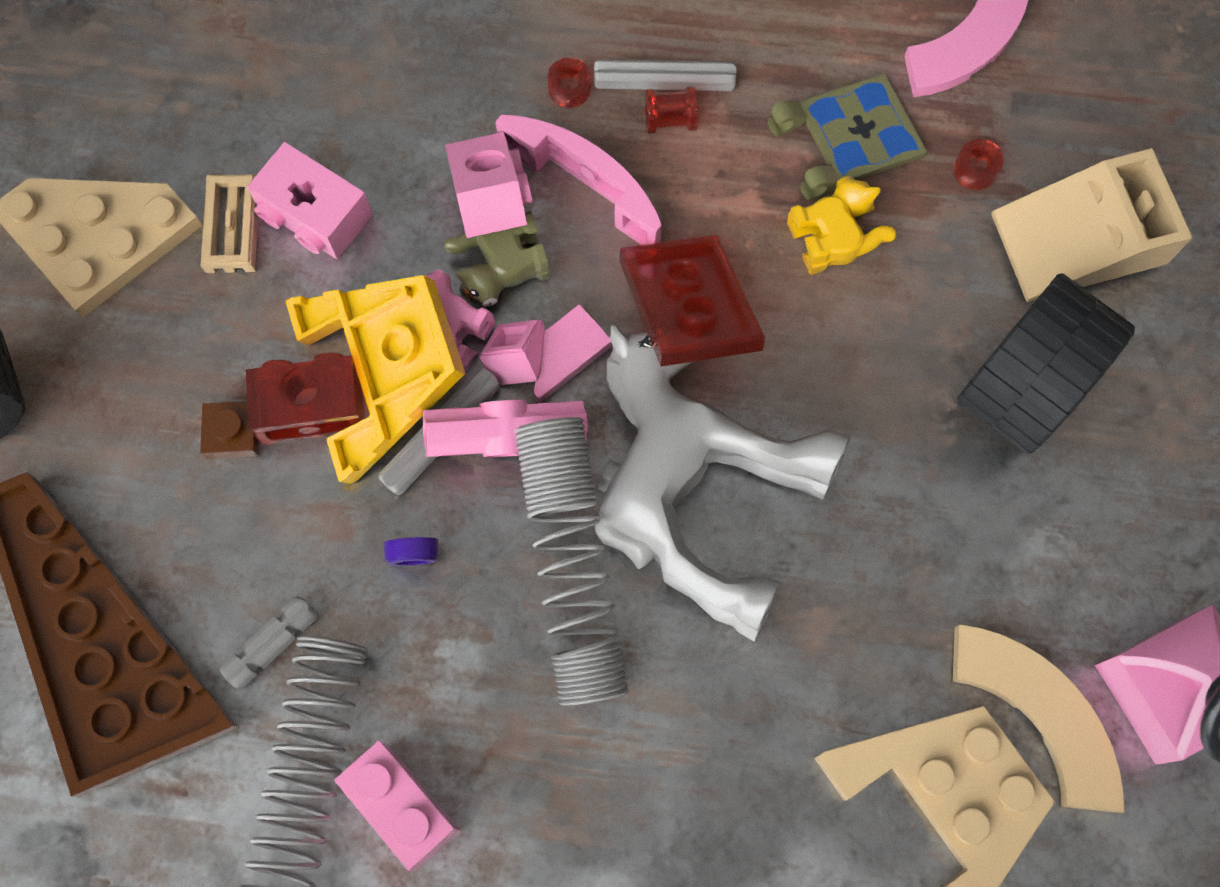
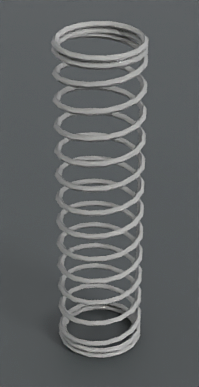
M300 635L297 637V648L314 654L297 655L292 658V662L298 668L319 676H296L288 679L287 684L294 690L319 699H287L282 702V706L292 713L319 722L284 721L278 723L277 728L287 735L322 746L277 744L271 747L273 753L321 769L270 767L266 772L273 778L319 792L265 790L261 793V796L266 800L318 816L262 813L256 815L255 818L261 823L314 839L253 837L250 839V842L258 847L294 856L312 863L247 861L244 864L252 870L289 879L308 887H316L310 880L272 868L315 869L322 865L320 860L305 853L273 844L322 845L327 842L326 838L318 833L274 820L326 822L331 820L332 817L325 811L275 796L330 799L337 795L331 789L279 773L336 776L341 774V771L337 767L282 750L343 753L346 751V748L342 745L308 736L285 727L349 730L351 727L347 723L312 714L292 707L289 704L354 708L356 705L354 702L315 692L293 682H321L359 686L361 683L358 680L321 671L307 666L298 660H329L364 664L365 654L368 651L363 646L342 640ZM241 885L240 887H275V886Z

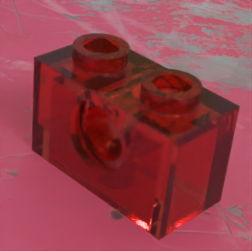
M334 352L322 353L315 356L313 361L292 363L288 360H271L263 363L261 368L245 370L249 428L262 445L332 436L365 419L362 387L351 355L344 356ZM308 388L317 389L315 397L308 403H295L301 391Z

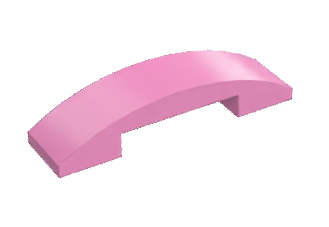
M501 115L495 121L497 133L504 132L509 150L518 149L522 163L538 173L550 159L615 204V227L653 254L659 249L662 224L657 212L638 182L613 157L585 138L548 122L514 115Z

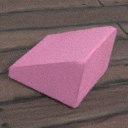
M542 320L497 325L479 357L485 369L498 379L500 385L535 382L538 379L545 327Z

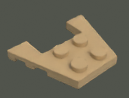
M984 706L824 751L815 757V760L844 801L853 797L890 769H893L962 866V870L940 887H999L1055 803Z

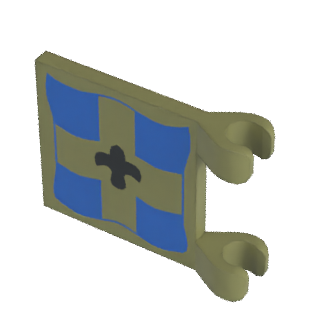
M885 73L802 101L779 102L772 107L771 114L773 117H770L767 121L771 132L777 137L791 132L806 123L827 165L812 167L806 171L804 175L806 181L800 184V189L804 197L809 201L816 200L836 189L838 180L843 177L851 176L855 180H860L919 160L928 153Z

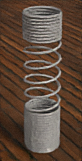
M565 417L533 422L519 426L514 431L517 434L515 438L518 445L516 449L519 450L517 454L520 456L518 460L521 461L519 465L522 467L520 471L523 472L521 474L523 477L522 482L525 483L522 487L525 488L524 493L526 496L524 498L527 499L525 503L528 505L526 508L529 510L527 513L528 518L535 522H585L535 540L532 546L539 550H593L548 565L540 569L537 575L542 578L552 579L601 578L546 597L542 604L548 607L606 606V608L549 627L547 633L549 635H614L582 648L552 654L550 658L553 659L552 664L554 667L552 669L555 670L553 675L556 676L554 679L557 682L555 686L558 687L556 690L559 693L557 695L559 698L558 703L562 706L613 699L626 695L629 692L627 689L628 684L626 683L627 678L625 677L627 673L624 672L625 667L623 666L625 662L622 661L624 656L621 655L623 651L620 649L622 645L612 643L620 636L618 632L610 629L560 630L610 612L615 605L609 601H554L599 586L607 582L610 576L599 572L546 573L601 554L605 547L598 544L541 545L545 541L594 526L601 520L596 516L538 517L540 515L583 509L597 504L595 500L597 496L594 495L596 490L593 489L595 485L592 484L594 479L591 478L593 476L591 473L592 468L589 467L591 465L589 462L590 457H588L589 452L587 451L589 447L586 446L587 441L585 440L587 436L584 435L586 431L583 429L585 425L582 424L584 420L580 417Z

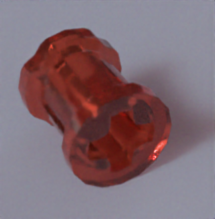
M687 86L685 92L655 93L653 88L645 89L647 133H656L657 128L686 126L688 131H697L698 103L695 86Z

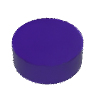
M411 537L385 541V562L391 566H415L435 563L439 559L438 539Z

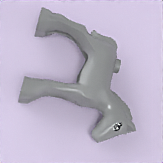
M611 325L610 341L613 345V351L607 359L606 380L615 399L620 402L619 407L624 411L629 421L637 427L638 434L622 463L619 464L610 460L599 478L597 489L604 492L605 496L600 506V511L596 515V517L601 519L598 524L594 525L596 535L603 544L624 552L638 569L647 566L654 558L661 567L663 580L666 584L692 598L714 620L733 626L738 633L755 642L774 604L780 582L763 576L729 579L704 566L685 545L675 509L700 483L708 464L713 462L740 467L769 481L804 491L823 500L842 463L843 454L850 441V436L827 430L797 440L787 441L753 431L723 414L715 406L682 395L671 387L670 380L703 354L705 340L696 327L663 329L639 334L629 332L626 334L618 326Z

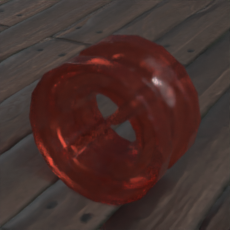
M571 57L561 58L552 64L547 74L549 96L552 101L564 108H575L584 104L591 92V76L587 65L581 60ZM568 77L569 82H571L572 77L578 79V86L570 89V84H567L566 89L562 88L561 79Z
M975 139L967 142L962 147L954 164V175L957 181L962 186L971 190L988 188L994 183L1004 164L1000 148L995 143L986 139ZM972 158H976V163L982 159L988 164L984 172H981L980 166H978L977 170H974L969 165Z

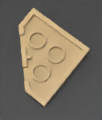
M27 178L0 198V224L82 318L203 226L198 217L167 183Z

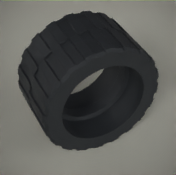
M1063 273L1057 274L957 396V401L1022 452L1032 454L1056 431L1097 384L1133 337L1135 326Z

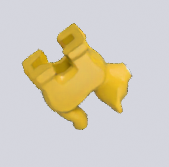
M846 176L838 180L836 190L832 196L821 198L808 207H802L801 205L791 207L788 213L787 224L793 238L797 239L810 234L814 235L804 238L808 252L802 253L804 263L810 275L824 271L828 266L849 264L859 256L876 249L880 244L892 242L896 238V230L891 226H878L864 235L860 226L853 218L865 215L875 209L874 200L881 192L880 187H870L867 182L858 181L851 176Z

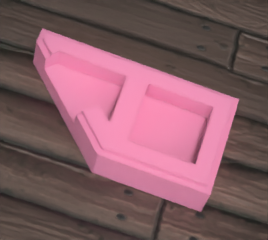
M580 304L544 331L540 372L534 387V397L538 403L545 401L612 348L610 337Z

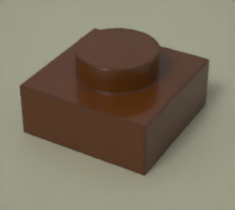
M255 401L202 403L200 453L206 459L258 457L260 407Z

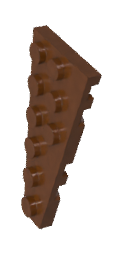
M28 472L1 482L0 573L71 797L80 798L238 729L239 727L40 482Z

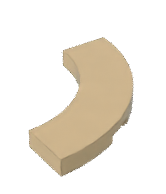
M957 625L954 629L953 682L968 684L990 692L1010 704L1013 708L1021 710L1033 722L1042 734V741L1047 747L1055 766L1060 787L1061 807L1125 813L1123 785L1113 746L1102 722L1076 685L1051 662L1022 643L982 628Z

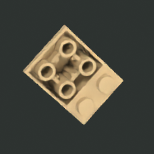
M1153 148L1104 160L993 210L991 213L1026 302L1037 300L1056 275L1060 273L1065 274L1081 287L1167 265L1193 238Z

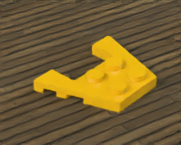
M421 275L368 284L365 289L347 292L333 290L323 292V296L312 298L298 296L285 301L298 342L311 345L341 328L344 329L370 416L326 438L339 482L352 484L358 481L423 416L424 410H429L465 375V370L435 280Z

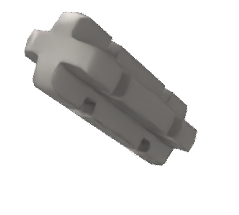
M299 596L293 597L280 609L283 614L279 618L273 616L241 646L244 650L238 655L234 652L221 664L219 670L232 686L238 689L244 688L257 676L255 670L258 667L263 669L267 667L296 639L294 633L298 630L304 632L316 620L317 614L315 610L303 598Z

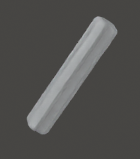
M599 59L594 64V85L598 89L731 91L736 84L735 63L726 61Z
M483 367L477 368L440 409L479 407L480 403L488 402L500 388L499 381L487 369ZM423 427L379 473L380 481L397 495L403 494L436 458L426 457Z

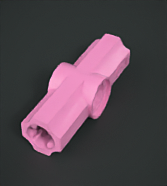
M501 400L480 403L479 407L473 408L454 407L424 410L422 427L426 457L483 454V457L518 456L519 450L516 449L518 445L515 438L517 434L514 433L517 427L549 419L580 417L584 420L582 422L585 425L583 429L586 431L584 435L587 436V413L583 401L527 404L526 400Z

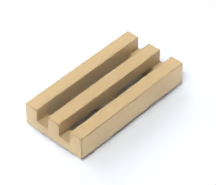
M256 174L207 175L201 267L205 273H216V269H223L225 273L236 272V268H243L245 272L256 271L259 216L254 210L257 205L247 188ZM221 187H228L224 255H217ZM241 187H245L241 255H237Z

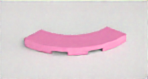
M977 0L970 14L955 29L933 41L907 47L904 58L913 98L953 88L968 81L971 75L984 68L988 63H993L1013 38L1025 13L1028 0Z

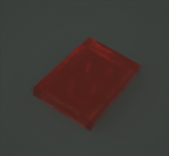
M717 235L620 248L619 262L660 367L763 351L765 336Z

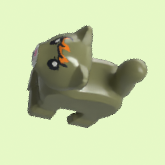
M531 211L525 212L527 225L467 238L464 232L459 237H450L445 240L444 248L448 253L463 254L477 246L487 262L486 265H474L457 271L456 275L462 282L459 288L460 293H465L467 298L479 302L483 307H488L497 303L498 296L505 287L517 286L532 278H537L541 281L549 279L548 259L543 244H537L535 233H538ZM525 243L529 245L536 244L529 248H523Z

